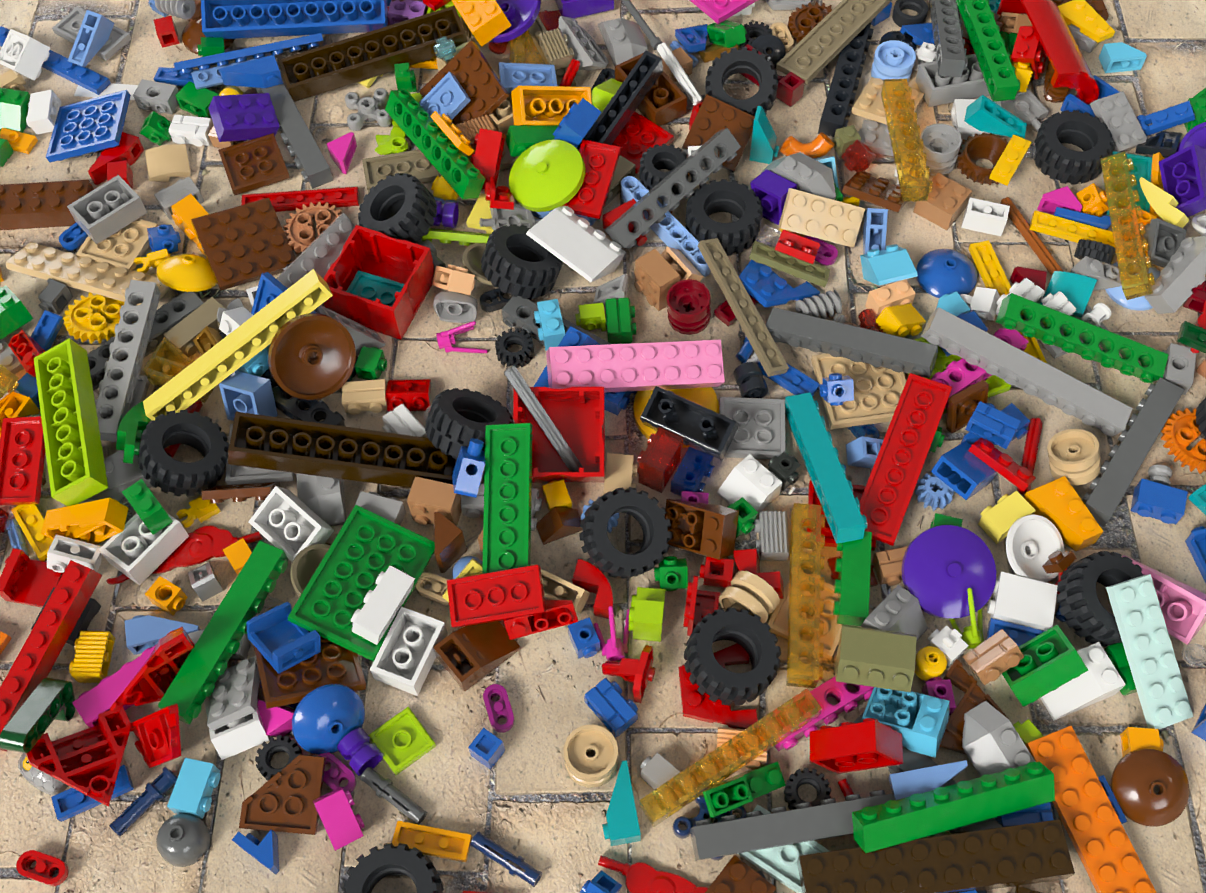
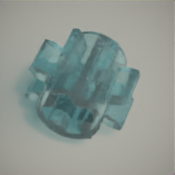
M446 36L437 39V44L433 46L437 58H443L444 61L452 59L454 57L453 53L456 52L453 40H447Z

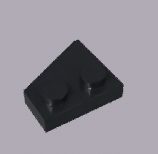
M1161 131L1156 136L1147 139L1145 145L1138 144L1135 154L1153 155L1160 152L1164 158H1167L1177 152L1182 133Z

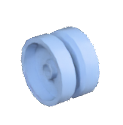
M890 40L883 42L875 50L871 77L879 78L892 84H899L902 87L905 86L912 75V68L916 60L915 51L907 43Z

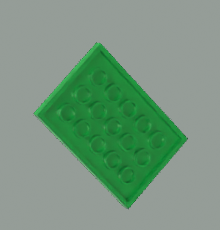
M355 505L290 612L288 621L310 632L316 630L321 637L374 662L396 616L378 645L352 632L353 622H351L355 611L363 608L366 594L369 590L374 591L377 586L375 582L382 571L386 572L389 566L415 578L413 589L402 607H405L435 552V542Z

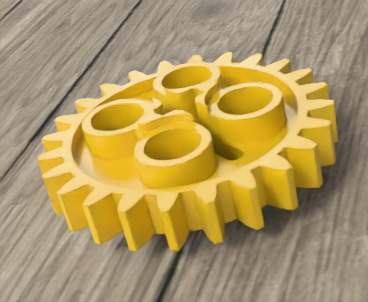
M89 292V297L81 295L80 301L73 300L75 305H68L69 310L64 311L66 315L63 317L64 325L69 335H73L75 340L80 338L81 342L84 343L89 339L90 344L98 340V343L101 344L102 339L108 341L110 337H115V326L120 321V308L125 302L98 294L93 295Z

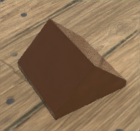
M434 512L435 556L440 573H445L467 551L463 531L440 512Z

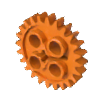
M1186 408L1183 412L1178 410L1175 414L1172 413L1161 430L1164 434L1161 440L1167 441L1163 447L1170 448V451L1167 453L1168 455L1174 454L1176 456L1173 460L1174 462L1182 461V468L1188 465L1191 472L1197 468L1198 473L1201 474L1204 470L1206 471L1205 437L1191 450L1186 449L1202 435L1199 431V425L1196 424V408L1191 412Z

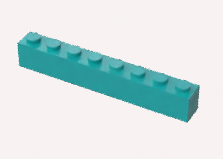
M811 392L785 397L787 420L836 544L863 539L864 531L868 526L865 515H861L859 500L857 497L854 498L852 483L846 479L845 466L839 462L837 448H833L832 436L830 431H826L824 416L819 414L817 400H813Z

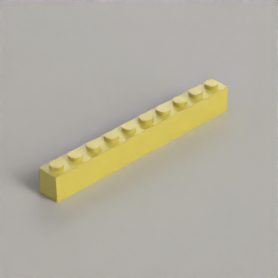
M314 269L146 398L143 401L146 416L155 421V418L161 414L166 416L167 412L170 411L178 413L180 410H186L270 345L277 331L285 323L297 316L311 313L333 295L326 281Z

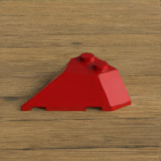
M183 627L173 630L159 639L150 657L110 707L111 712L121 710L122 706L126 704L139 706L161 701L195 646V643Z
M123 706L121 710L113 712L108 710L98 714V725L52 742L48 733L43 734L31 751L25 754L31 766L109 807L130 734L131 723Z

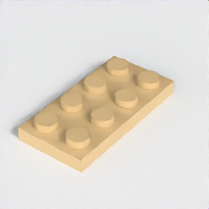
M789 188L778 228L854 248L865 208Z

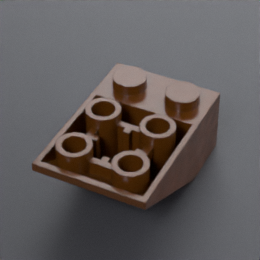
M666 499L665 510L667 513H665V519H670L671 526L667 530L672 532V538L667 541V544L718 560L734 554L739 510L720 505Z
M499 621L458 629L433 646L437 659L465 692L519 651L521 647L515 639H509L507 630Z

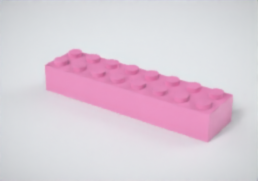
M721 340L549 347L546 352L549 388L553 389L604 387V392L606 393L654 390L656 386L665 390L719 387L725 382Z

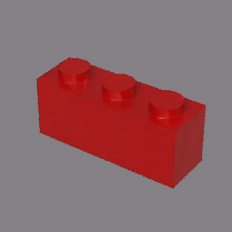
M480 128L479 133H476L475 136L476 151L472 153L471 163L484 176L485 182H489V176L494 177L496 188L506 135L503 132ZM485 182L481 191H485Z

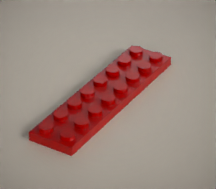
M909 373L859 502L861 515H865L868 526L865 531L872 532V539L894 546L950 396L952 386Z

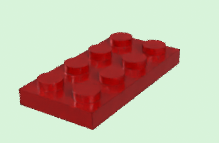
M582 140L579 153L585 163V178L577 194L563 206L573 209L574 214L600 219L621 153V147Z
M41 416L3 418L0 437V505L40 503L46 453Z
M540 565L447 580L451 626L453 628L546 613Z

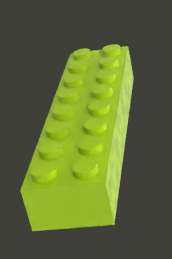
M69 338L34 358L51 497L66 506L79 504L108 488L87 350Z

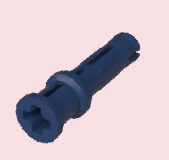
M166 766L152 783L148 782L146 784V790L109 825L117 835L121 837L156 801L163 800L165 798L164 794L175 785L178 777Z

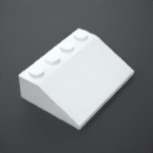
M568 206L555 208L526 233L589 282L615 272L626 254L621 249L622 246L620 244L610 241L606 238L604 232L591 227L589 221L579 218L574 214L573 209Z

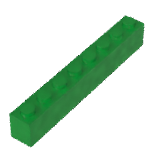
M262 541L258 542L159 702L158 707L160 709L177 704L179 720L189 725L193 719L198 717L202 709L201 705L206 697L212 694L215 682L219 676L224 674L228 665L227 662L232 654L238 651L244 634H247V621L262 611L266 597L274 591L280 574L286 571L289 560L284 550Z
M1040 761L1030 762L1024 766L1007 768L1002 772L986 774L968 781H960L954 785L937 787L932 791L912 794L909 797L898 800H889L884 804L873 807H864L862 810L852 812L854 840L865 853L1055 801L1054 773Z

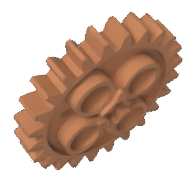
M310 202V207H306L303 204L302 210L296 208L297 213H290L291 219H285L286 225H283L284 233L292 250H295L296 254L302 253L316 239L313 217H315L319 236L342 214L341 210H336L335 205L329 207L328 203L322 206L321 202H318L317 206Z

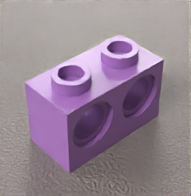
M391 0L388 10L389 24L393 25L425 15L428 6L423 1L404 0L400 2L396 0L392 2Z

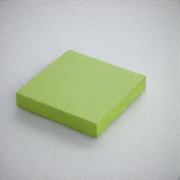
M409 706L368 735L372 743H375L383 753L384 760L395 776L436 747L435 742Z

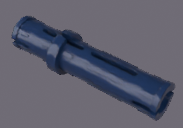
M477 832L470 843L471 847L476 848L491 860L509 870V874L513 877L515 875L531 884L532 887L538 884L543 873L524 862L525 859L522 856H515L484 836L481 832ZM489 846L501 855H503V858H501L491 850L487 849V847ZM509 861L514 862L515 864L526 870V872H523L517 867L513 866L509 863Z

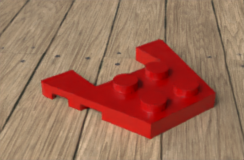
M737 643L713 653L715 659L723 668L728 665L749 664L748 653ZM684 665L678 667L684 717L709 723H720L734 729L759 731L756 709L731 711L730 706L722 705V700L717 699L716 702L709 700L710 695L707 693L702 695L697 691L699 686L697 684L692 685L689 680L691 672L687 673Z

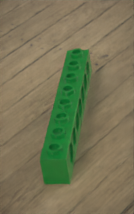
M956 0L992 101L1014 100L1017 92L1020 90V80L1015 75V67L1010 62V54L1006 51L1005 42L999 33V25H996L994 12L991 11L989 6V0Z
M404 89L391 90L385 111L462 199L478 198L485 182L484 176L469 161L468 157L453 144L429 114L420 106L419 102L411 96L409 91Z
M1011 293L1002 300L996 323L1001 324L1006 329L1017 330L1026 337H1035L1042 340L1044 344L1055 345L1065 352L1081 355L1085 360H1094L1101 363L1103 367L1114 368L1124 375L1135 376L1144 383H1152L1159 380L1160 377L1163 378L1169 354Z

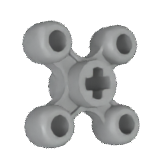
M384 88L376 89L373 98L363 97L360 99L359 95L355 92L346 94L345 103L347 108L358 110L357 113H352L347 117L349 129L359 131L363 127L364 121L373 122L375 120L381 127L390 126L392 117L385 109H378L379 106L387 105L389 99L387 90Z

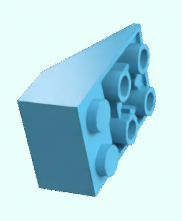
M874 687L862 716V721L866 718L878 719V722L891 726L893 730L902 734V746L910 751L936 758L949 719L950 701L913 691L904 692Z

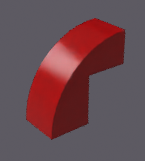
M757 549L733 551L738 571H748L759 576L773 587L780 599H784V587L780 571L760 573V559Z
M578 559L572 583L590 593L597 594L593 606L594 616L609 619L608 608L609 606L613 607V593L607 578L591 563Z

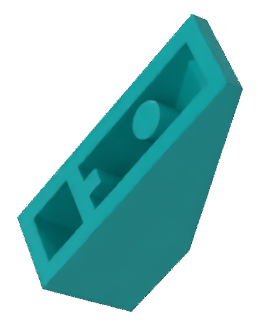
M984 95L967 107L964 121L977 130L1007 137L1016 135L1025 138L1027 123Z
M758 106L754 118L749 160L770 164L773 161V157L778 156L777 136L762 106Z
M627 760L621 763L606 814L607 823L602 824L604 839H610L611 846L641 841Z

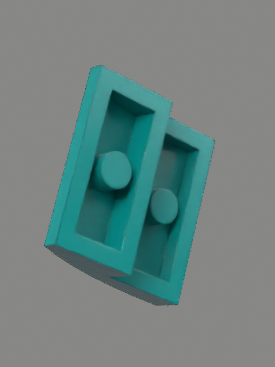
M1054 271L1044 297L1049 293L1054 295L1059 291L1062 292L1068 299L1067 301H1070L1076 308V311L1071 315L1081 318L1097 279L1070 272Z

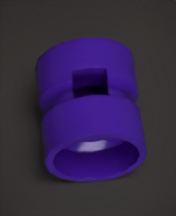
M436 200L437 214L434 217L433 226H440L442 224L443 227L456 228L459 218L458 203L446 201L443 204L442 201Z
M363 728L351 731L337 745L338 751L345 760H350L349 765L358 776H361L368 767L374 769L384 756L375 743L370 744V737Z

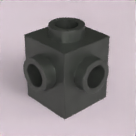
M786 452L779 456H774L768 463V470L782 481V491L796 483L800 477L801 464H799L794 456H789Z

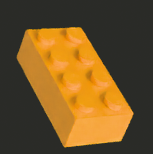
M451 0L481 47L512 26L496 0Z
M518 86L511 91L514 125L559 126V123L567 115L575 102L579 104L581 99L584 98L592 104L590 87Z

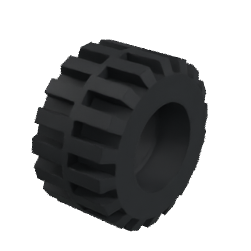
M657 144L654 145V148H648L647 152L642 154L640 160V182L650 191L687 159V154L682 152V149L679 147L675 148V145L667 146L662 144V146H659ZM661 169H666V170H669V171H668V172H662V171H659V170H661ZM673 185L672 192L676 195L677 188Z

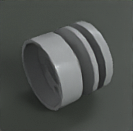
M943 123L929 125L922 131L915 158L922 159L921 169L924 170L926 175L935 176L937 173L946 175L954 169L962 142L961 134L954 127Z

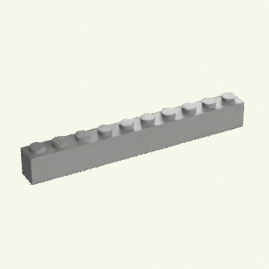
M939 307L930 315L921 335L929 343L946 349L948 353L965 359L971 365L979 366L990 375L1002 378L1007 384L1023 389L1025 393L1042 399L1044 403L1061 409L1065 414L1073 415L1082 420L1084 424L1098 428L1105 435L1115 436L1125 430L1132 411L1131 407Z

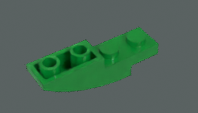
M143 401L130 409L119 424L116 450H124L123 463L133 464L134 455H139L143 431L146 430L147 425L152 421L145 414Z
M776 761L728 778L703 791L710 817H715L752 802L753 799L782 788L786 784L779 763Z

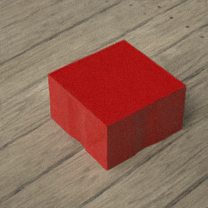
M356 225L343 245L340 256L331 265L323 278L333 295L324 302L325 308L378 333L402 340L432 287L435 269L430 248L406 240L394 239L381 232ZM358 270L405 284L401 292L396 291V301L392 307L381 304V300L378 298L372 301L346 292Z
M530 387L583 466V468H579V472L569 471L514 389V423L532 424V483H548L564 480L565 483L604 482V387H569L564 389Z

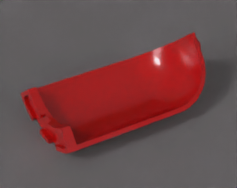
M1001 0L997 14L1001 15L1002 12L1027 14L1055 71L1051 79L1053 88H1075L1077 91L1076 97L1087 105L1098 100L1099 88L1057 5L1052 0Z

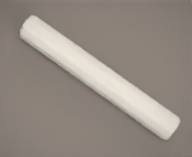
M665 42L659 44L657 51L693 105L696 106L702 102V96Z

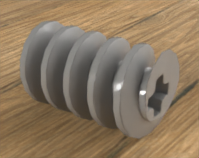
M155 0V6L160 12L185 20L192 18L196 10L194 0Z
M836 290L827 291L826 294L820 293L818 296H811V298L807 297L803 301L797 300L795 303L796 313L817 318L820 315L822 319H826V313L833 317L834 310L837 314L842 313L841 299Z

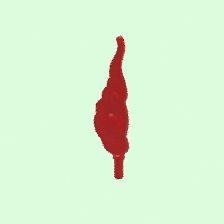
M214 526L200 527L188 533L189 537L152 574L165 573L176 567L193 566L213 557H225L223 549L242 538L246 544L262 540V534L258 531L242 537H233L228 530L219 529ZM122 574L116 578H109L106 582L109 585H114L130 578Z
M602 855L598 862L599 866L622 873L626 877V888L629 893H705L708 889L706 887H697L679 875L656 871L646 863H622Z

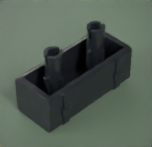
M658 386L654 388L640 417L643 425L654 429V431L663 433L683 445H689L708 456H713L720 460L724 459L738 430L736 421Z

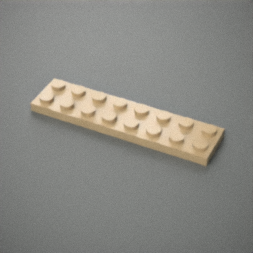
M32 242L28 243L6 261V267L9 270L45 280L51 278L66 286L125 302V290L127 287L129 288L131 280L155 282L161 292L160 299L172 289L161 283L158 277L133 270L127 271L124 267L116 268L109 266L106 262L98 263L91 261L88 257L80 258L76 254Z

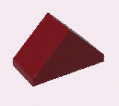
M1017 266L1014 268L1009 281L1014 284L1015 282L1020 283L1024 278H1027L1035 286L1037 285L1045 291L1047 272Z

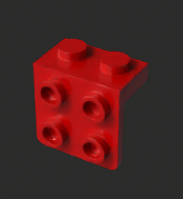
M1020 26L1011 61L1031 63L1034 79L1038 80L1040 74H1043L1045 69L1044 59L1048 56L1033 26Z
M13 548L10 556L5 561V567L0 576V596L5 601L43 607L51 590L57 586L63 572L58 573L48 569L47 562L32 560L23 550Z
M695 575L693 582H688L683 624V627L688 628L687 636L692 634L698 622H701L704 616L708 613L713 614L714 610H717L719 607L720 592L697 590L698 576Z

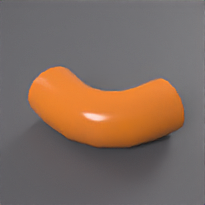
M822 132L809 143L799 142L793 136H790L783 142L780 152L785 156L801 152L814 159L826 155L834 147V143Z

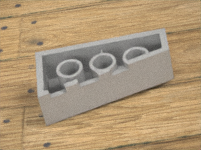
M1206 235L1184 239L1176 253L1171 256L1169 263L1160 272V276L1155 283L1151 285L1145 298L1157 314L1175 313L1193 294L1191 289L1201 285L1206 280L1204 277L1206 274Z
M119 450L104 459L108 488L81 503L105 498L121 501V498L125 497L122 491L140 479L144 481L147 487H151L150 479L146 480L142 475V470L139 468L138 455H134L133 464L123 463L124 450Z

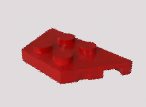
M177 704L165 707L131 723L130 732L133 731L139 740L134 745L142 754L149 768L181 756Z

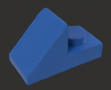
M271 829L260 842L250 833L244 836L238 831L232 841L277 875L279 872L277 834Z

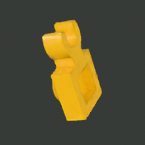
M201 495L189 502L191 508L181 509L176 514L179 519L187 516V519L181 522L184 528H187L197 518L202 523L221 511L216 503H210V500H202Z

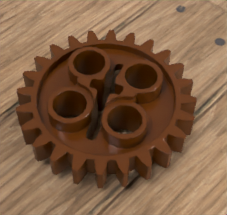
M809 2L807 7L802 4L801 9L796 7L795 12L792 11L791 16H789L788 29L792 38L797 39V44L832 11V5L825 7V3L819 6L818 2H816L812 6Z

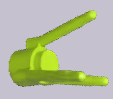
M968 588L971 626L963 628L964 632L961 633L955 619H949L953 629H956L962 635L961 639L969 645L967 649H974L984 642L982 609L978 610L976 624L972 589Z

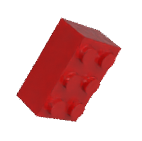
M866 718L860 723L843 722L841 726L837 727L821 726L820 730L810 731V761L837 774L903 764L902 734L893 730L891 726L878 722V719Z

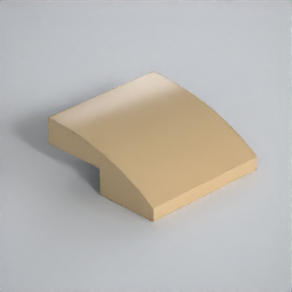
M186 144L163 145L145 150L149 181L169 182L170 177H190Z

